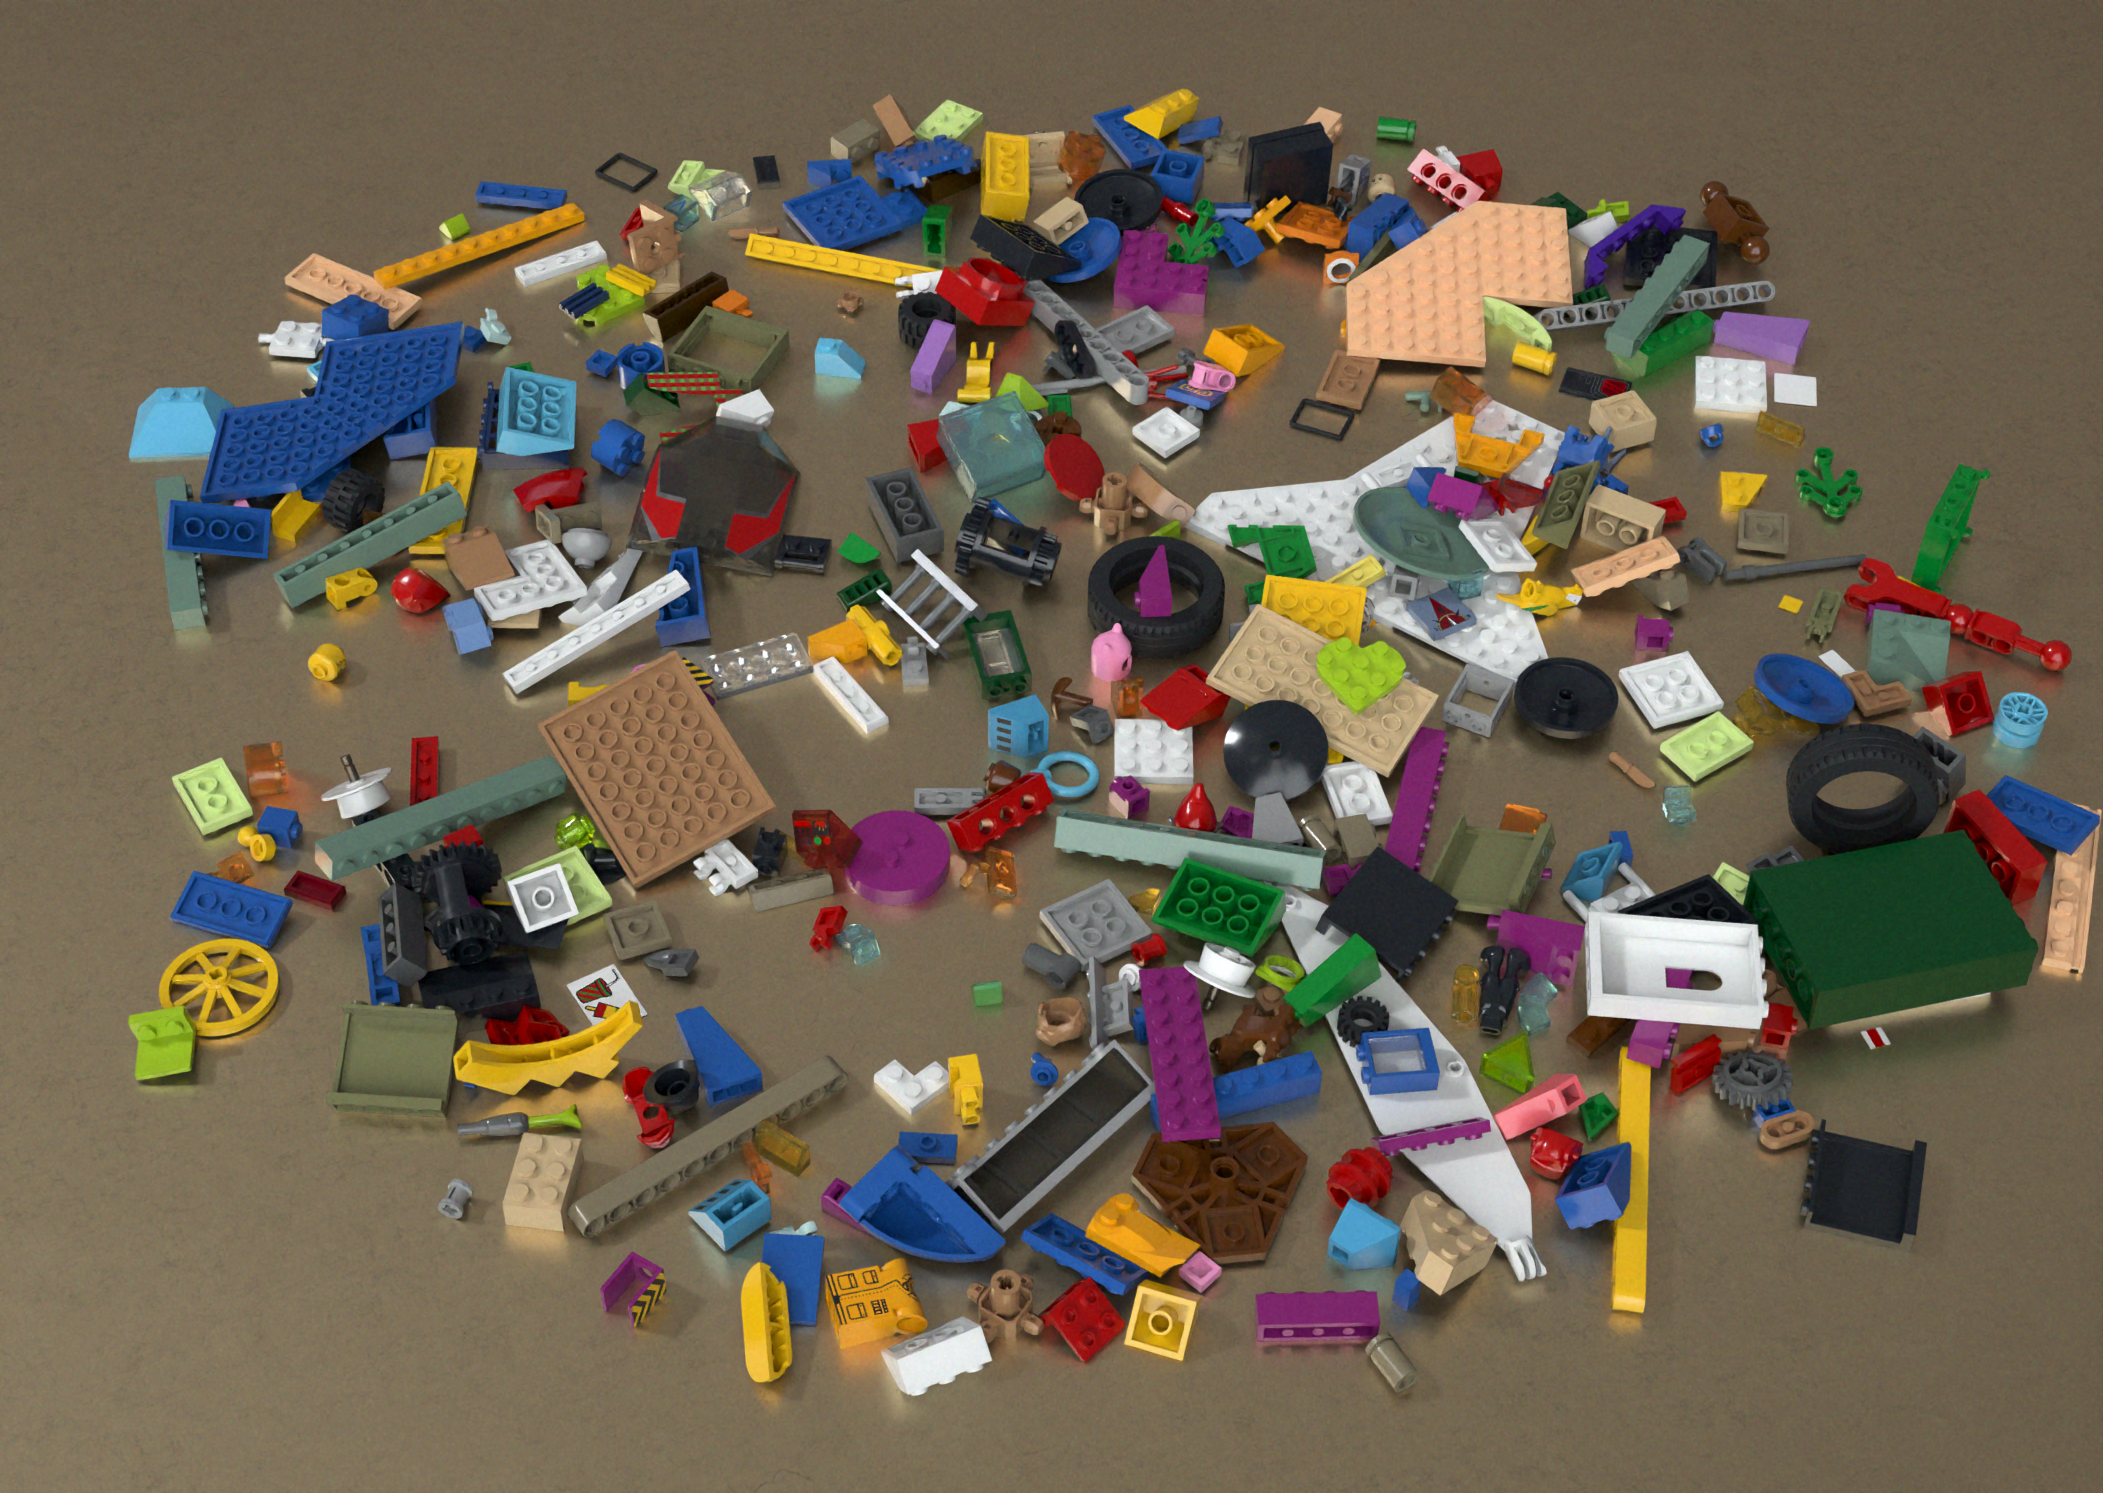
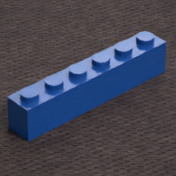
M1312 1051L1213 1077L1219 1121L1320 1093L1322 1071ZM1151 1094L1150 1117L1157 1132L1161 1133L1156 1094Z

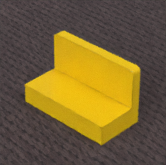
M301 489L288 492L271 512L270 520L274 536L296 542L321 512L320 504L304 500Z

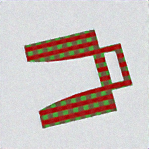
M717 372L646 373L649 388L674 393L714 395L717 409L720 404L726 402L725 395H736V398L743 395L742 389H721ZM722 423L692 425L663 431L659 435L662 448L734 447L730 428L735 427Z

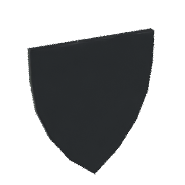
M588 843L584 847H578L603 886L626 876L612 850L595 847L592 843Z

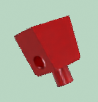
M1494 149L1456 157L1460 162V174L1487 191L1489 195H1494L1499 191L1503 169Z

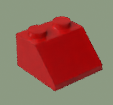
M1981 671L1962 672L1922 686L1928 712L1949 735H1955L1995 720Z

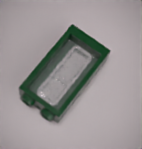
M1011 610L988 613V616L982 622L975 616L971 619L968 617L962 624V638L981 699L1032 691V672Z

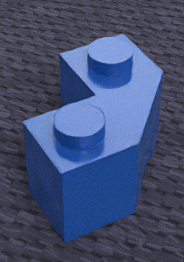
M1230 217L1219 222L1225 228L1224 234L1220 238L1213 236L1207 241L1212 242L1217 247V252L1224 249L1235 268L1250 262L1265 250L1260 238L1253 229Z

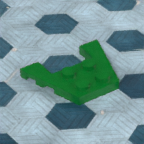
M1227 525L1233 549L1259 543L1268 575L1305 579L1317 571L1305 526L1273 525V528H1259L1258 525H1249V527ZM1265 580L1244 586L1249 605L1262 603Z

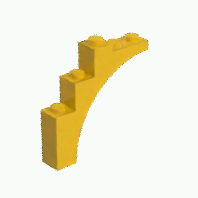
M629 1000L614 1014L600 1023L579 1033L553 1041L510 1046L468 1040L453 1056L456 1079L513 1096L530 1079L560 1087L574 1071L604 1079L619 1063L618 1051L643 1026L639 1004Z

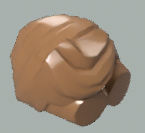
M1061 997L1046 1002H1039L1036 1034L1048 1046L1055 1047L1057 1043L1072 1041L1084 1033L1087 1027L1086 1011L1082 1006V1002L1077 998Z

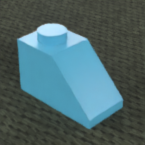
M819 338L815 350L816 374L854 379L862 378L866 361L843 340Z

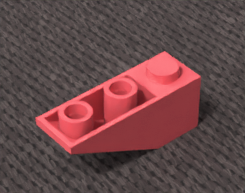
M1555 1074L1493 1114L1504 1140H1509L1567 1114L1587 1101V1098L1576 1074Z

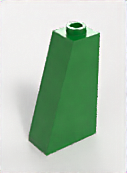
M1355 933L1283 997L1285 1006H1293L1296 1012L1294 1019H1298L1299 1023L1306 1028L1382 977L1376 950Z

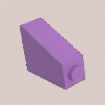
M934 319L910 370L911 388L932 394L955 364L956 325Z

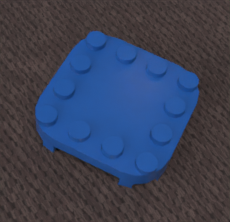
M937 135L934 137V140L928 142L920 140L910 147L899 146L894 148L893 152H878L874 154L877 178H892L897 189L912 184L915 185V188L923 187V177L954 168L955 171L964 175L971 172L970 167H977L974 149L953 138L947 139V135Z

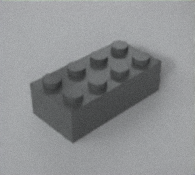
M912 467L865 478L866 500L897 563L913 559L911 555L917 549L925 556L944 551V530Z

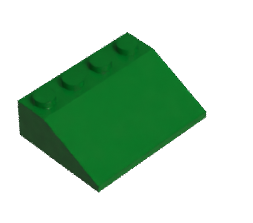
M1185 857L1151 918V923L1212 944L1230 947L1241 954L1253 957L1275 932L1286 911L1285 891Z

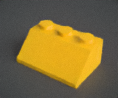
M1182 88L1159 97L1125 115L1124 120L1156 139H1160L1180 128L1181 125L1193 121L1200 98L1193 95L1191 91Z

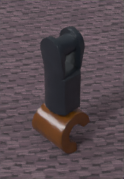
M1332 186L1328 192L1332 197L1328 201L1327 206L1334 209L1336 218L1346 222L1348 212L1353 209L1349 205L1352 194Z

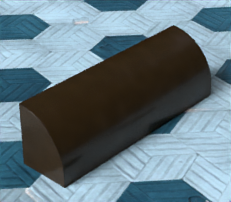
M711 271L644 311V320L651 333L663 343L688 328L705 306L713 307V301L729 291L726 277Z

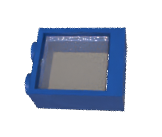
M1429 1028L1362 1033L1361 1042L1359 1045H1356V1057L1358 1062H1362L1361 1080L1363 1084H1367L1369 1095L1437 1090L1440 1070Z

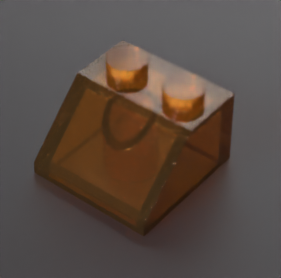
M1451 366L1437 378L1429 396L1453 415L1457 412L1473 417L1494 398Z

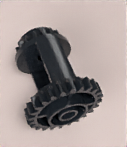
M979 496L972 508L971 514L967 513L965 515L954 549V553H957L954 572L967 577L971 569L976 570L979 566L1022 580V585L1029 587L1030 583L1042 587L1044 582L1050 583L1062 547V543L1057 542L1058 536L1047 533V528L1043 526L1036 530L994 516V511L990 510L991 500ZM991 538L1031 551L1029 558L986 545L987 540Z
M462 841L459 846H455L454 842H450L447 848L439 845L438 851L430 849L429 856L421 855V861H415V868L411 869V880L415 894H420L421 900L427 898L429 904L434 902L441 906L443 917L434 925L432 936L434 944L441 950L442 956L446 955L447 960L460 965H472L483 962L498 949L497 944L501 942L500 937L503 933L502 921L498 914L489 909L470 907L469 896L472 895L484 907V895L491 893V887L498 886L497 880L502 878L498 854H494L492 848L486 850L485 844L477 847L474 841L469 846H466L465 841Z

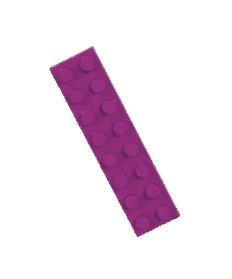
M1184 966L1139 970V983L1162 1142L1221 1137V1127L1196 976L1185 969Z

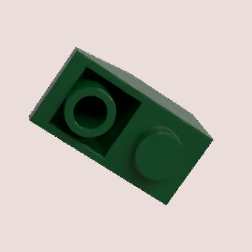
M642 373L623 391L626 406L643 416L677 412L680 409L677 393L649 388L647 376Z

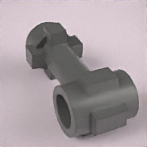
M1182 348L1177 355V360L1187 367L1189 365L1195 367L1193 364L1196 360L1215 364L1211 358H1204L1202 360L1196 358L1195 352L1188 348Z

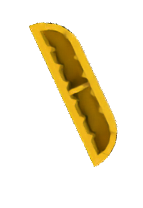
M762 1262L755 1264L745 1277L741 1292V1307L747 1370L754 1381L770 1382L781 1377L787 1367L791 1365L792 1347L785 1284L783 1281L779 1283L775 1275L769 1270L771 1267Z

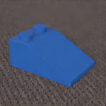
M1629 1142L1582 1155L1574 1163L1554 1199L1570 1229L1577 1227L1588 1228L1598 1221L1605 1219L1613 1221L1623 1215L1630 1200L1631 1145Z

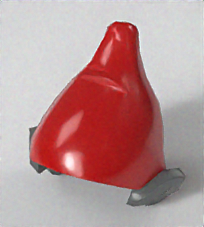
M1202 783L1193 785L1179 805L1174 818L1171 816L1167 817L1171 826L1217 833L1224 825L1222 821L1217 822L1214 807L1208 799Z

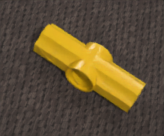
M857 604L851 607L850 611L846 614V620L853 619L866 635L867 650L871 649L883 664H888L889 666L897 664L898 660L903 656L902 649L890 636L889 629L884 621H877L865 606Z

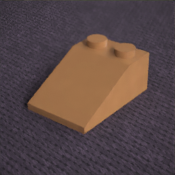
M476 526L469 532L463 534L453 533L448 538L441 540L449 569L467 591L515 576L496 534L489 526Z

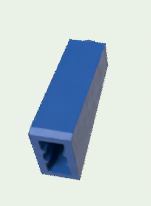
M703 1006L686 1009L675 1014L678 1035L688 1059L696 1061L699 1071L697 1079L708 1107L763 1091L760 1068Z

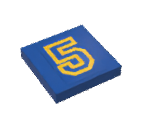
M1182 379L1167 388L1165 396L1209 410L1224 400L1226 392L1198 389L1190 386L1187 380Z

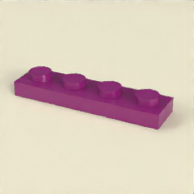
M1476 1117L1370 1139L1372 1148L1379 1150L1385 1156H1394L1400 1154V1149L1410 1148V1151L1427 1149V1144L1435 1142L1438 1145H1450L1455 1143L1456 1138L1465 1137V1140L1482 1138V1133L1491 1132V1127L1488 1119Z

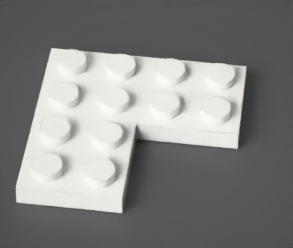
M548 539L504 551L517 577L474 588L475 598L492 621L504 620L507 617L526 614L536 609L552 607L558 603L574 601L580 597L587 596L586 585L555 544H552Z

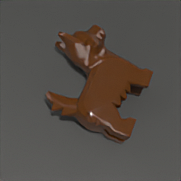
M1244 1005L1242 1008L1243 1012L1236 1020L1230 1034L1227 1033L1220 1038H1215L1209 1046L1210 1053L1215 1054L1217 1061L1223 1065V1074L1230 1073L1246 1051H1256L1253 1047L1260 1040L1267 1046L1262 1061L1266 1063L1276 1058L1277 1054L1291 1043L1292 1036L1297 1033L1300 1027L1299 1020L1294 1019L1296 1012L1293 1006H1280L1278 1009L1279 1014L1271 1018L1266 1015H1256V1005Z

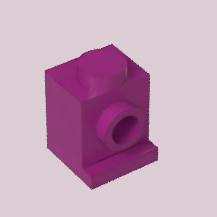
M1638 614L1634 632L1635 649L1666 652L1668 642L1673 640V627H1669V620L1643 618V615Z
M1131 775L1126 778L1120 776L1112 781L1109 787V801L1127 819L1149 809L1150 790L1148 788L1144 789Z

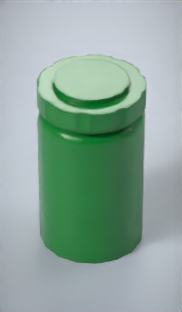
M1379 116L1376 138L1413 142L1416 133V121L1411 120L1410 122L1406 119Z

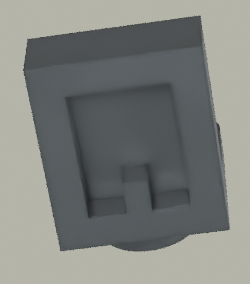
M1061 348L1057 353L1052 351L1044 360L1047 365L1042 371L1045 374L1053 366L1068 380L1075 376Z
M1088 704L1070 716L1072 725L1088 730L1091 741L1095 744H1098L1114 733V728L1106 709Z

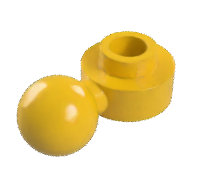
M244 826L239 830L237 836L239 843L245 847H250L252 857L256 861H269L273 858L276 852V843L269 834H259L258 830L253 826Z

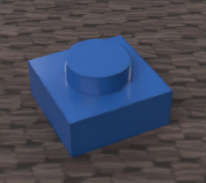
M468 325L465 327L462 348L473 353L487 340L482 331Z
M598 349L585 362L586 370L606 377L617 366V356Z

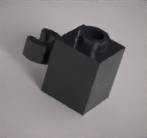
M761 827L752 853L753 865L758 869V873L780 876L788 854L787 835L780 834L777 829H775L774 833L766 832L765 827Z

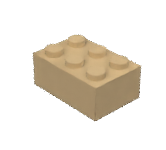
M1598 484L1586 501L1580 537L1621 552L1660 537L1666 510Z
M523 1133L502 1203L506 1225L564 1232L568 1219L567 1213L572 1205L584 1162L581 1139Z

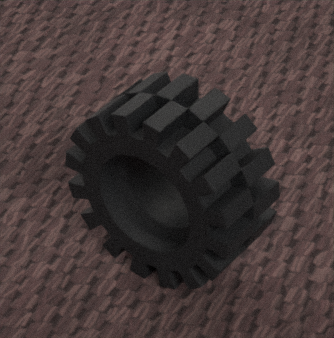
M1357 996V1001L1353 997L1350 998L1348 1003L1344 1002L1339 1010L1337 1022L1339 1037L1343 1036L1342 1041L1345 1044L1350 1041V1047L1354 1048L1356 1044H1360L1362 1033L1388 1031L1389 1012H1386V1006L1380 1007L1381 1002L1379 1000L1373 1003L1372 997L1368 996L1367 1001L1363 1000L1362 996ZM1356 1019H1366L1372 1022L1373 1025L1364 1027L1355 1024L1353 1021Z

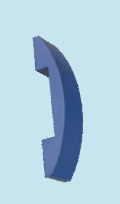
M380 924L361 927L371 1005L379 1006L381 1002H388L400 1006L398 982L383 974Z

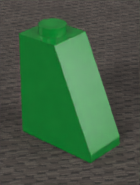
M930 205L923 217V256L946 257L953 225L952 206Z

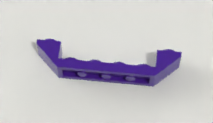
M1652 204L1592 246L1584 261V288L1587 290L1604 282L1608 269L1604 261L1613 251L1618 252L1627 241L1635 240L1644 229L1649 230L1653 225L1664 235L1672 230H1678L1684 222L1682 219L1686 210L1678 207Z

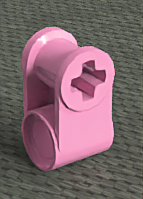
M1194 361L1195 369L1193 376L1188 381L1190 386L1202 390L1210 389L1227 392L1234 387L1236 381L1234 374L1223 366L1203 361Z

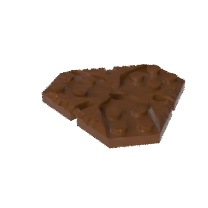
M1274 1122L1221 1127V1137L1162 1142L1161 1133H1153L1132 1173V1182L1156 1205V1208L1167 1219H1172L1175 1222L1174 1227L1184 1237L1201 1245L1197 1251L1202 1252L1216 1264L1264 1260L1285 1214L1284 1207L1289 1206L1307 1166L1308 1156ZM1219 1145L1218 1148H1211V1146Z

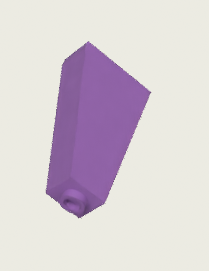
M1724 311L1720 320H1715L1712 332L1716 333L1714 343L1794 365L1806 340L1810 321L1806 319Z

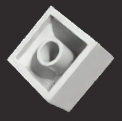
M560 863L507 882L506 889L526 934L579 915Z

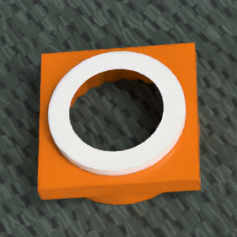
M1336 251L1331 254H1325L1323 284L1348 283L1349 276L1359 264V253ZM1340 263H1346L1352 269L1343 275L1331 274L1332 268Z

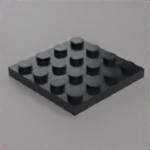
M1655 225L1649 230L1644 229L1635 240L1626 242L1624 284L1644 286L1646 279L1652 277L1656 266H1660L1665 255L1671 253L1675 242H1679L1684 235L1710 243L1706 263L1684 291L1716 287L1718 233L1710 230L1680 227L1678 230H1672L1664 235Z

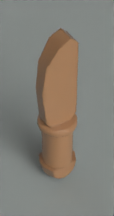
M772 227L730 229L728 233L735 239H749L750 233L775 238L779 236L780 231L778 228Z
M1617 751L1609 753V760L1620 767L1637 784L1650 789L1657 787L1653 780L1635 767L1633 763H1630L1621 756V753Z

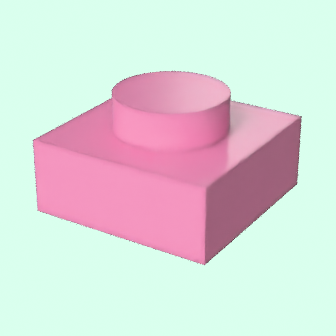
M1198 1251L1179 1269V1276L1202 1293L1221 1275L1222 1268Z

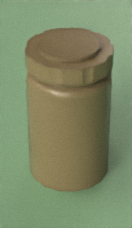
M1308 815L1299 822L1298 827L1307 847L1327 850L1325 865L1332 863L1342 853L1341 845L1317 815Z
M1386 1332L1378 1335L1366 1346V1353L1395 1392H1403L1409 1389L1419 1379L1420 1373L1390 1333Z

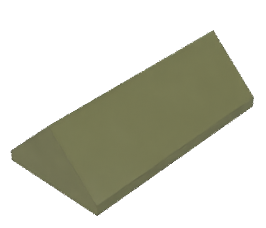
M1599 460L1556 471L1532 530L1533 536L1567 549L1601 463Z

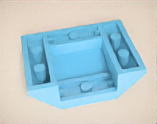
M207 387L158 388L138 407L129 458L210 456L221 410L235 408L234 404Z

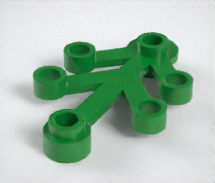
M1204 198L1200 200L1195 207L1196 213L1200 216L1192 236H1190L1191 228L1186 223H1181L1177 226L1176 233L1181 237L1186 252L1183 257V247L1177 242L1172 243L1168 248V252L1173 256L1174 262L1194 265L1205 256L1211 258L1217 253V247L1212 242L1207 241L1213 236L1220 238L1224 234L1225 228L1219 222H1216L1209 230L1202 234L1207 220L1212 218L1216 212L1215 205L1209 199ZM1204 244L1202 249L1198 251L1196 254H1194L1195 251Z
M1819 447L1815 450L1813 461L1815 466L1820 468L1823 481L1811 475L1806 469L1797 470L1795 481L1798 484L1804 485L1800 488L1799 498L1804 501L1813 500L1823 506V511L1830 517H1842L1847 513L1848 503L1861 499L1863 490L1861 487L1854 485L1858 479V472L1853 469H1847L1834 482L1830 468L1834 452L1827 447ZM1847 484L1852 485L1843 496L1837 495ZM1813 487L1824 492L1827 495V497L1816 492Z

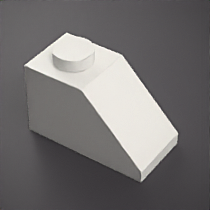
M1611 211L1582 221L1568 231L1572 236L1591 248L1617 230L1618 226Z
M758 389L720 404L715 419L719 423L751 432L758 428H766L771 422L774 409Z

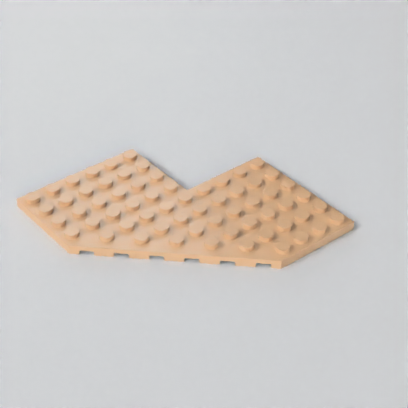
M1476 201L1421 236L1420 239H1416L1348 282L1345 290L1347 356L1485 367L1486 347L1483 298L1485 296L1513 305L1548 308L1573 305L1566 208Z

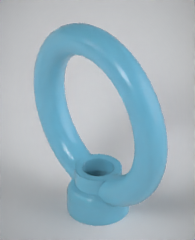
M1075 751L1051 753L1041 760L1037 769L1031 770V772L1043 773L1051 793L1062 797L1086 795L1097 786L1100 778L1097 765L1086 755ZM1060 761L1076 762L1087 769L1089 779L1080 786H1061L1052 781L1048 768Z

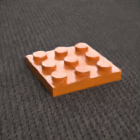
M1299 201L1277 223L1276 232L1283 233L1285 237L1304 239L1307 243L1323 244L1328 249H1339L1346 242L1349 222L1355 216L1347 215L1348 219L1345 222L1336 218L1333 210Z

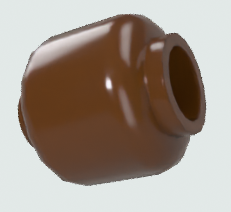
M1002 760L996 764L992 762L983 779L986 782V790L995 793L1020 778L1021 770Z

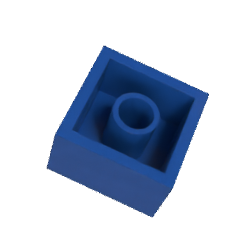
M1163 149L1151 173V177L1160 186L1162 197L1167 196L1171 200L1193 204L1204 179L1205 157Z
M348 295L346 298L322 310V335L333 340L387 333L389 309L379 306L375 302L367 301L358 295Z

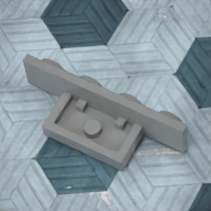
M1091 956L1089 957V969L1087 970V978L1090 983V991L1087 992V997L1091 1007V1013L1088 1014L1091 1026L1089 1043L1091 1049L1094 1050L1102 1042L1107 1046L1108 1037L1132 1030L1134 1026L1131 983L1128 979L1106 985V971L1098 960ZM1109 1053L1103 1058L1104 1061L1109 1060Z

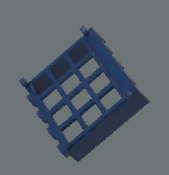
M488 382V396L483 399L485 414H481L483 430H479V442L481 445L477 446V458L482 460L483 470L570 468L568 450L516 456L496 452V449H489L490 439H497V433H491L492 424H498V418H493L494 409H499L500 389H493V382Z

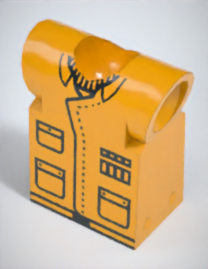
M897 1258L891 1260L881 1268L879 1266H872L825 1276V1302L840 1349L890 1337L896 1332L900 1334H917L927 1328L928 1323L921 1302L912 1290L914 1281L906 1259Z

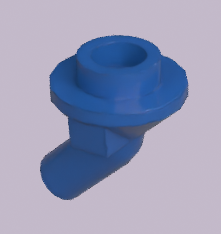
M1039 1052L1034 1053L1031 1057L1034 1064L1030 1071L1033 1081L1041 1086L1053 1085L1057 1081L1059 1074L1056 1066L1052 1064V1059L1045 1058Z

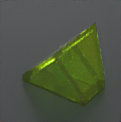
M1527 1029L1486 1051L1482 1055L1479 1074L1522 1096L1533 1089L1535 1081Z

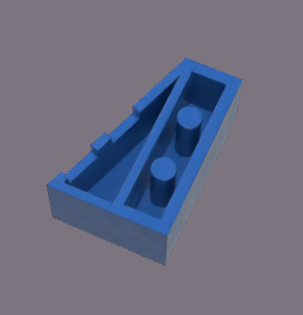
M435 398L392 426L388 434L385 433L383 440L390 460L428 454L430 447H438L437 404Z

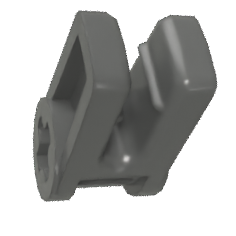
M1696 537L1689 542L1688 546H1682L1677 550L1681 561L1679 563L1708 583L1713 581L1716 574H1723L1727 568V561L1701 538Z

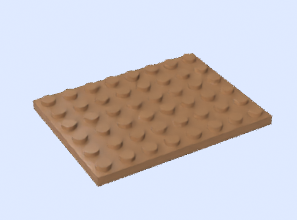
M676 649L537 724L539 731L635 889L777 811L775 804Z

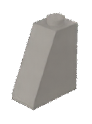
M1281 792L1257 797L1255 799L1252 839L1303 847L1304 837Z

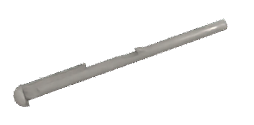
M1180 365L1178 369L1157 375L1156 377L1187 373L1186 365ZM1162 368L1142 370V372H1152ZM1101 376L1084 379L1032 384L1031 386L1044 397L1047 395L1067 394V389L1094 386L1108 382Z

